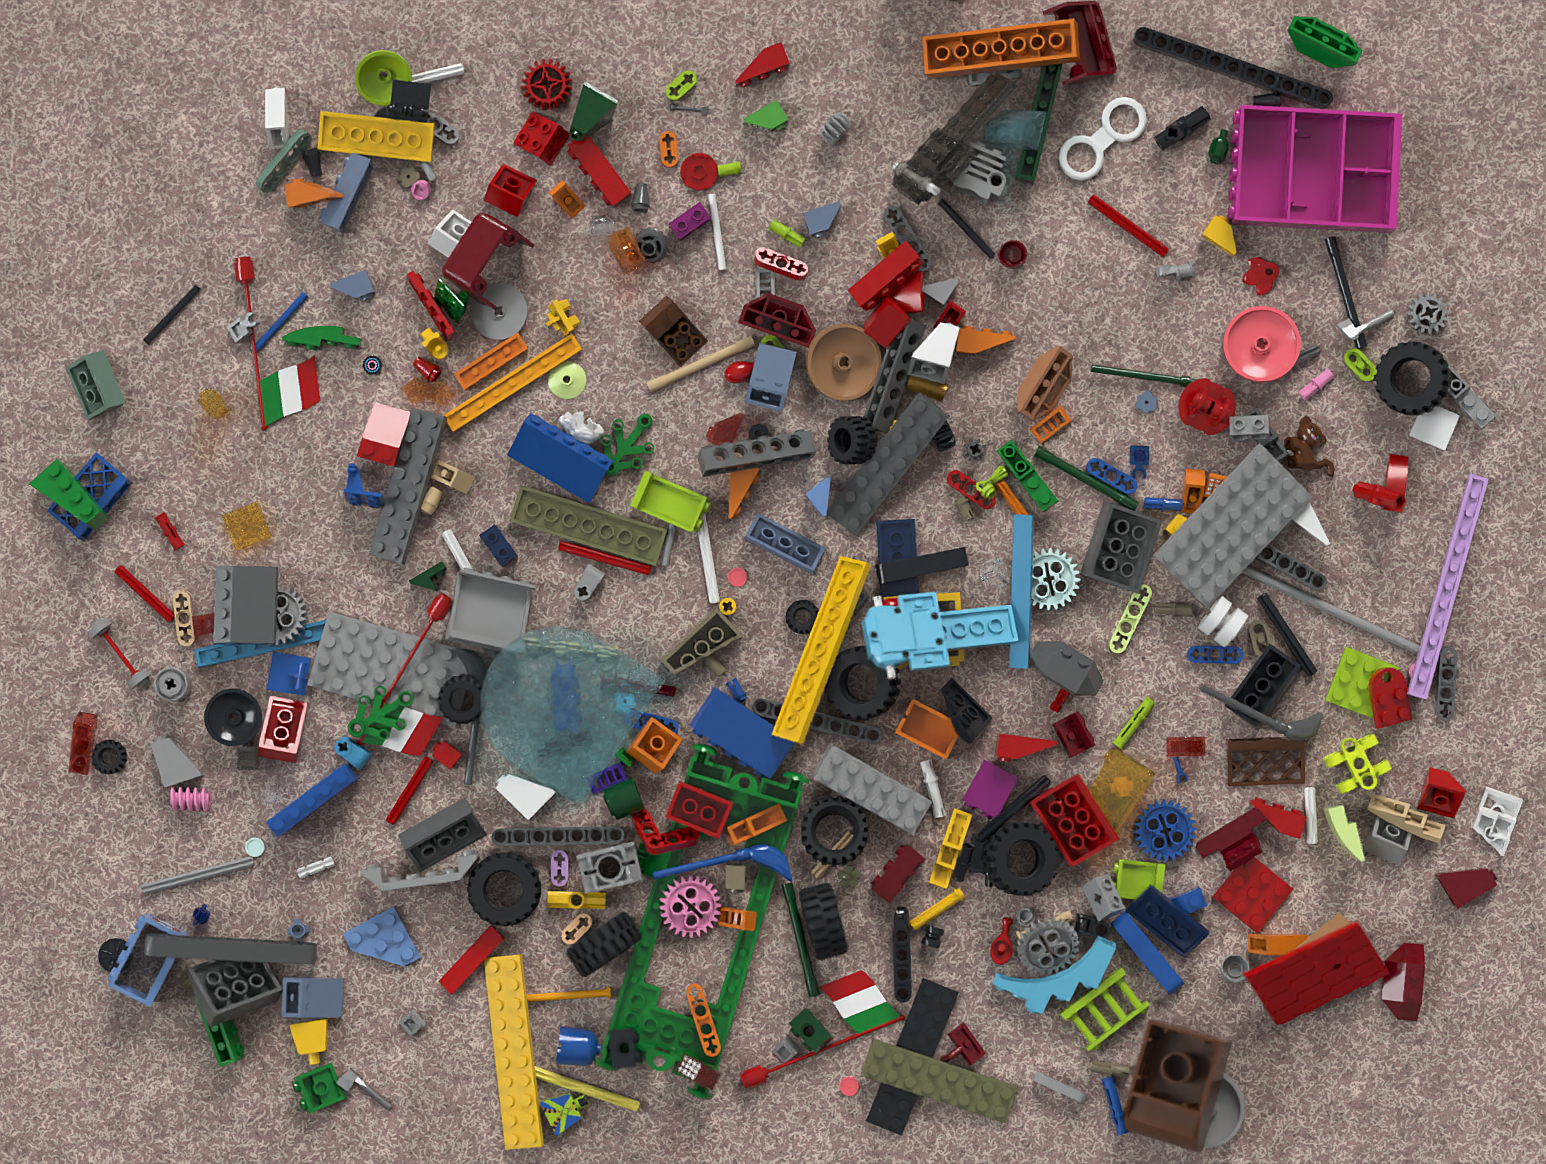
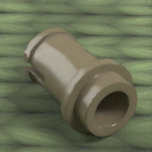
M962 496L954 500L956 503L955 507H958L963 520L967 521L975 515L967 502L969 499Z
M710 654L702 662L705 663V667L708 666L720 677L727 667L715 658V654Z

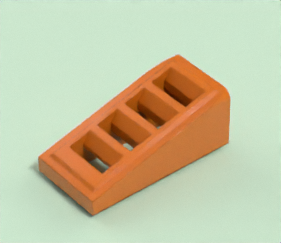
M1060 405L1031 427L1030 431L1042 444L1070 423L1072 418ZM1057 412L1064 418L1065 421L1063 423L1056 415ZM1051 417H1053L1054 420L1057 422V424L1059 425L1058 427H1055L1054 424L1051 422ZM1044 422H1047V424L1051 427V432H1049L1048 429L1045 427V425L1043 424ZM1039 426L1046 434L1043 438H1041V433L1037 429Z
M720 907L719 926L749 931L755 930L756 912Z

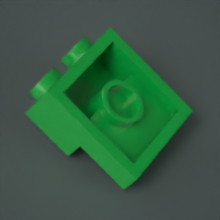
M332 1062L293 1078L295 1081L292 1082L295 1093L300 1094L302 1099L299 1100L300 1107L307 1114L345 1099L342 1088L336 1084L338 1077Z

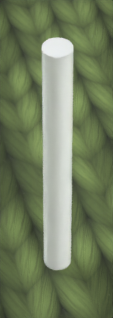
M709 194L708 200L719 270H726L716 195Z

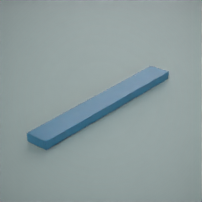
M1014 514L1011 606L1018 642L1010 644L1009 668H1030L1034 515Z
M326 620L302 625L305 630H298L301 636L294 635V642L288 639V645L281 642L280 647L276 644L273 647H270L268 644H215L196 648L194 651L198 668L320 641Z

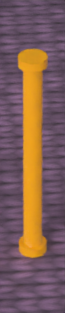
M611 987L597 990L527 994V1002L593 997L611 998Z

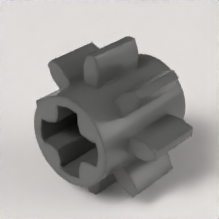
M970 438V445H963L967 448L963 455L968 454L970 456L969 461L973 457L980 461L979 455H986L982 451L986 445L981 446L979 444L980 439L977 442H973L972 438ZM977 445L980 453L971 454L972 450L970 447Z

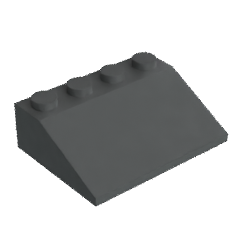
M1103 502L1080 575L1139 594L1162 521L1113 503Z
M216 566L213 643L221 645L276 644L278 567Z
M210 960L187 970L201 1012L210 1027L278 1002L283 990L267 962Z

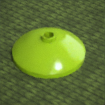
M378 50L367 54L361 59L355 71V84L360 95L368 102L380 106H389L391 104L393 80L412 82V71L407 61L399 54L387 50ZM382 71L387 72V75L382 76L380 73Z

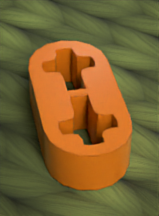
M665 131L660 135L659 139L661 161L665 167L672 168L678 163L677 139L673 132ZM666 135L674 139L670 142L671 148H667L666 142L662 141L666 138ZM667 151H671V156L675 157V160H672V164L664 161V158L668 157Z

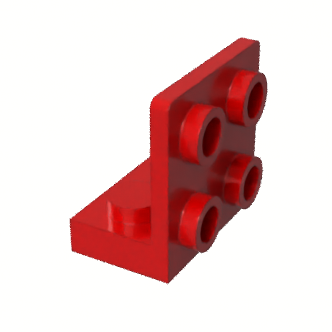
M533 111L513 144L535 155L545 164L551 166L570 134L559 124Z

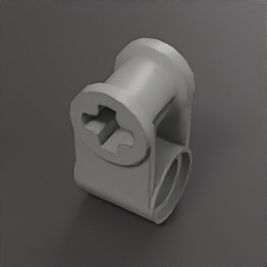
M589 564L575 587V597L580 601H587L599 586L605 573ZM587 588L586 592L588 595L580 597L578 589Z

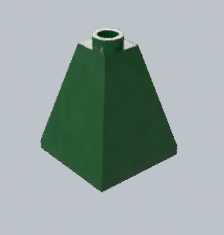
M585 82L569 131L570 137L576 141H584L610 123L613 119L618 100Z

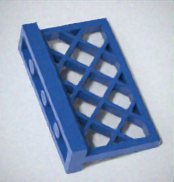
M97 452L76 475L79 481L83 475H90V485H85L84 487L86 489L91 488V496L106 514L133 483ZM98 458L102 462L103 470L93 471L92 464ZM114 472L118 475L113 483H107V473ZM103 473V484L94 485L93 474ZM104 487L102 497L95 498L94 488ZM54 502L47 511L70 530L74 536L84 541L93 529L81 520H79V524L74 529L70 525V517L75 516L69 514L66 510L65 515L56 514L54 510L58 504Z

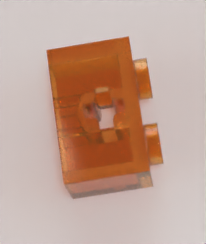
M629 227L612 233L608 238L607 243L623 274L639 269L646 261Z

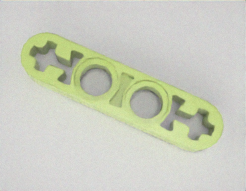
M1143 584L1140 589L1146 588V593H1148V596H1144L1141 602H1145L1143 606L1139 602L1133 601L1134 597L1138 600L1140 594L1133 592L1109 641V648L1112 652L1121 653L1126 649L1151 598L1152 591L1149 586ZM1132 605H1137L1140 608V612L1136 616L1129 613V608ZM1124 622H1128L1131 625V631L1128 633L1121 631V624ZM1117 632H1119L1121 635L1127 636L1128 638L1127 640L1122 638V649L1118 648L1117 650H1115V645H1113L1112 643L1113 641H1118L1120 636H1116Z

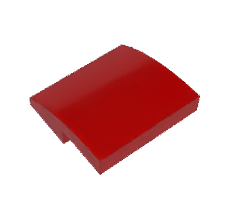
M922 271L911 273L906 281L901 285H897L890 294L906 314L924 311L925 294L922 292L924 278Z

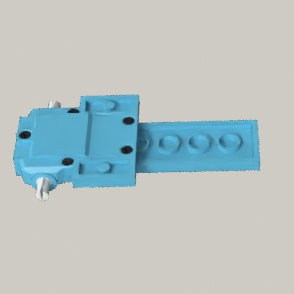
M936 592L900 595L897 597L898 606L895 607L882 606L881 596H878V598L877 596L873 597L875 607L868 610L866 618L862 621L868 659H872L877 667L887 670L888 679L896 678L894 668L906 661H909L911 671L945 668L950 665L947 651L1015 644L1018 642L1011 605L940 612Z

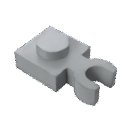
M249 312L246 316H240L227 326L235 343H240L253 333L251 327L260 325V321H252L253 316L256 315L255 312Z

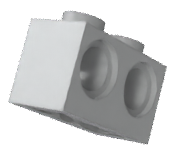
M1269 415L1230 417L1231 441H1271Z

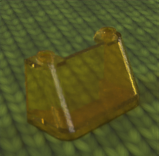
M1114 747L1113 750L1109 748L1103 758L1106 759L1105 764L1089 787V791L1117 834L1156 773Z

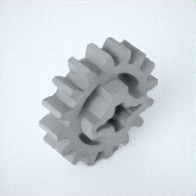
M1426 292L1424 297L1421 294L1417 295L1418 300L1415 298L1411 300L1414 305L1407 307L1411 310V312L1407 313V316L1412 317L1408 322H1414L1413 329L1415 330L1419 327L1420 333L1426 330L1427 334H1431L1432 329L1435 333L1438 332V326L1443 328L1445 326L1443 321H1448L1449 319L1445 317V314L1450 313V311L1444 308L1448 304H1442L1443 297L1437 299V293H1434L1431 297L1429 292ZM1428 301H1432V302H1434V303L1437 304V305H1436V306L1431 305V304H1429ZM1419 305L1420 312L1416 315V308ZM1426 309L1428 311L1435 309L1430 316L1421 317L1426 312ZM1440 311V318L1437 322L1436 316L1437 313ZM1419 321H1425L1429 326L1423 325Z

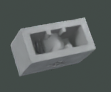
M1109 874L1095 877L1082 887L1098 922L1112 918L1125 909Z

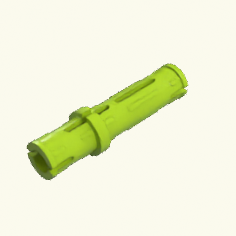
M1146 696L1138 709L1133 711V716L1112 743L1122 750L1140 724L1146 721V716L1156 703Z

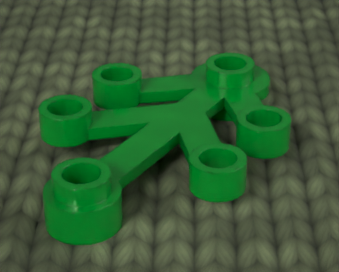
M641 414L638 417V425L625 442L623 421L620 419L613 421L612 427L615 430L618 449L614 456H612L611 451L612 437L608 434L601 437L604 454L613 460L612 464L614 465L613 470L608 471L606 476L613 477L618 474L619 470L629 468L640 469L643 466L642 460L638 457L632 459V461L619 462L624 455L653 453L654 445L650 442L631 447L641 432L652 426L653 420L650 415ZM643 418H647L649 422L648 424L643 425L641 423V420ZM616 422H621L622 426L621 428L617 429L615 428L614 424ZM604 437L610 438L608 444L603 443ZM646 445L652 446V450L650 452H647L645 450ZM635 460H639L641 462L639 467H635L633 465V462Z
M382 685L377 686L374 690L375 698L371 714L365 719V709L370 704V698L366 695L359 697L356 718L352 719L348 724L349 734L353 737H361L364 734L379 737L381 740L388 739L390 737L388 729L378 730L368 727L374 722L395 727L397 730L405 729L406 721L404 719L396 720L384 716L400 706L406 707L411 705L414 701L413 693L403 691L398 695L397 700L380 709L382 698L386 695L387 690ZM378 688L383 689L384 693L382 695L377 693ZM404 695H409L410 700L408 702L404 701ZM362 698L367 699L366 705L361 703ZM398 721L403 722L404 725L402 728H399L397 726ZM356 724H359L361 726L360 731L355 730L354 727ZM382 731L387 732L386 738L381 736Z

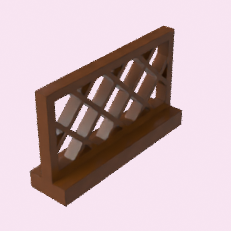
M1287 737L1226 739L1228 786L1305 783V740L1295 741ZM1278 750L1283 756L1275 763L1268 756L1273 751ZM1292 750H1300V757L1295 762L1287 756ZM1254 751H1259L1264 755L1257 763L1249 758ZM1232 752H1240L1245 757L1236 764L1232 761ZM1285 757L1292 763L1286 772L1278 766ZM1267 758L1273 766L1265 773L1259 765ZM1246 759L1254 765L1247 774L1240 768ZM1277 767L1283 775L1278 780H1273L1269 774ZM1294 767H1297L1300 770L1301 779H1292L1287 774ZM1256 768L1264 774L1259 781H1254L1250 777ZM1239 769L1245 776L1241 781L1232 782V774Z

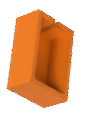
M911 699L904 713L907 717L906 719L901 718L894 733L947 759L959 736L954 730L951 718Z

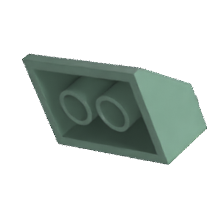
M104 350L86 354L66 367L87 420L125 404L123 394L120 391Z

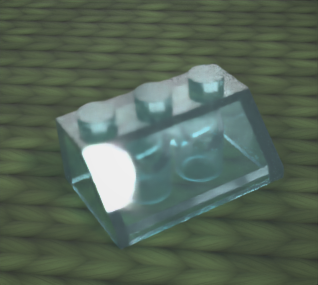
M1003 110L987 122L983 142L999 148L1038 150L1046 112Z

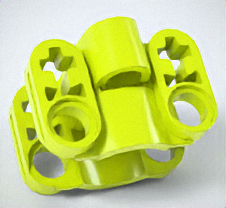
M1368 734L1358 740L1345 738L1340 743L1341 751H1335L1329 754V756L1327 755L1322 758L1326 768L1345 761L1353 776L1335 784L1339 793H1346L1358 785L1362 789L1371 790L1377 785L1376 776L1392 769L1387 759L1371 766L1364 750L1379 743L1375 734ZM1348 741H1351V742L1354 744V745L1345 747V744H1346ZM1357 758H1360L1363 762V766L1360 769L1354 767V761ZM1370 776L1372 782L1366 787L1363 784V780Z

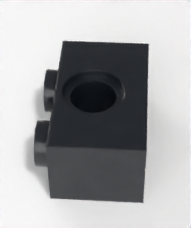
M636 1027L609 1030L613 1069L640 1066L639 1062H642L641 1051H638L637 1043L640 1042L639 1032L636 1031ZM624 1043H628L630 1046V1051L627 1054L622 1050Z

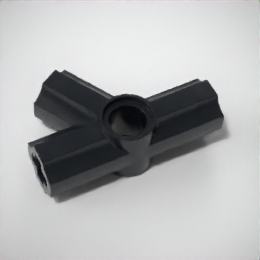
M1201 106L1187 116H1182L1154 137L1156 143L1164 151L1179 140H1184L1185 137L1193 134L1194 130L1211 120L1209 113Z

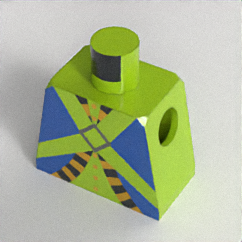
M571 1092L544 1099L540 1102L556 1136L582 1118L580 1109L589 1105L585 1095L574 1099Z

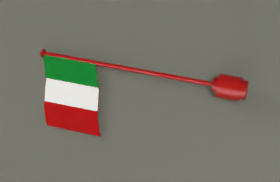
M246 256L235 258L234 268L236 282H240V285L245 286L247 310L249 313L252 311L248 284H252V280H255V273L251 257ZM251 327L253 332L251 334L262 420V427L260 428L267 430V425L284 416L308 409L320 401L316 360L314 355L300 364L279 370L260 380L254 327Z
M440 592L438 596L434 597L426 611L429 614L428 618L430 621L382 700L380 709L389 705L386 703L387 699L432 623L439 620L443 621L453 601L449 596ZM400 706L384 717L396 720L404 719L406 721L405 729L397 730L395 727L374 722L368 727L378 730L386 728L390 731V737L386 740H381L379 737L364 734L356 743L358 745H363L364 743L380 745L404 754L421 756L444 716L428 715L409 707ZM398 721L397 726L399 728H402L404 725L403 722ZM382 731L381 736L386 738L387 732Z
M862 970L822 985L819 988L830 997L843 1019L857 1034L825 1046L818 1053L897 1021H904L905 1016L903 1014L899 1015L886 1002L873 980ZM810 1052L766 1070V1067L761 1068V1065H757L743 1071L744 1073L740 1074V1078L745 1089L749 1087L752 1089L767 1083L766 1079L769 1078V1073L818 1053Z

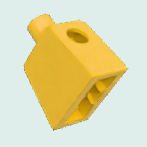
M328 1018L290 1024L298 1054H308L309 1065L320 1063L319 1052L326 1051L328 1047Z

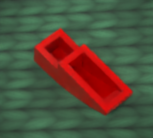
M1389 454L1384 487L1405 495L1409 457ZM1385 506L1381 507V510L1402 513L1403 507L1400 510H1395Z

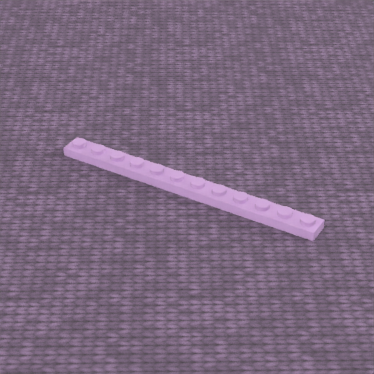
M1471 473L1468 475L1407 691L1408 695L1424 700L1428 697L1489 480L1487 478Z

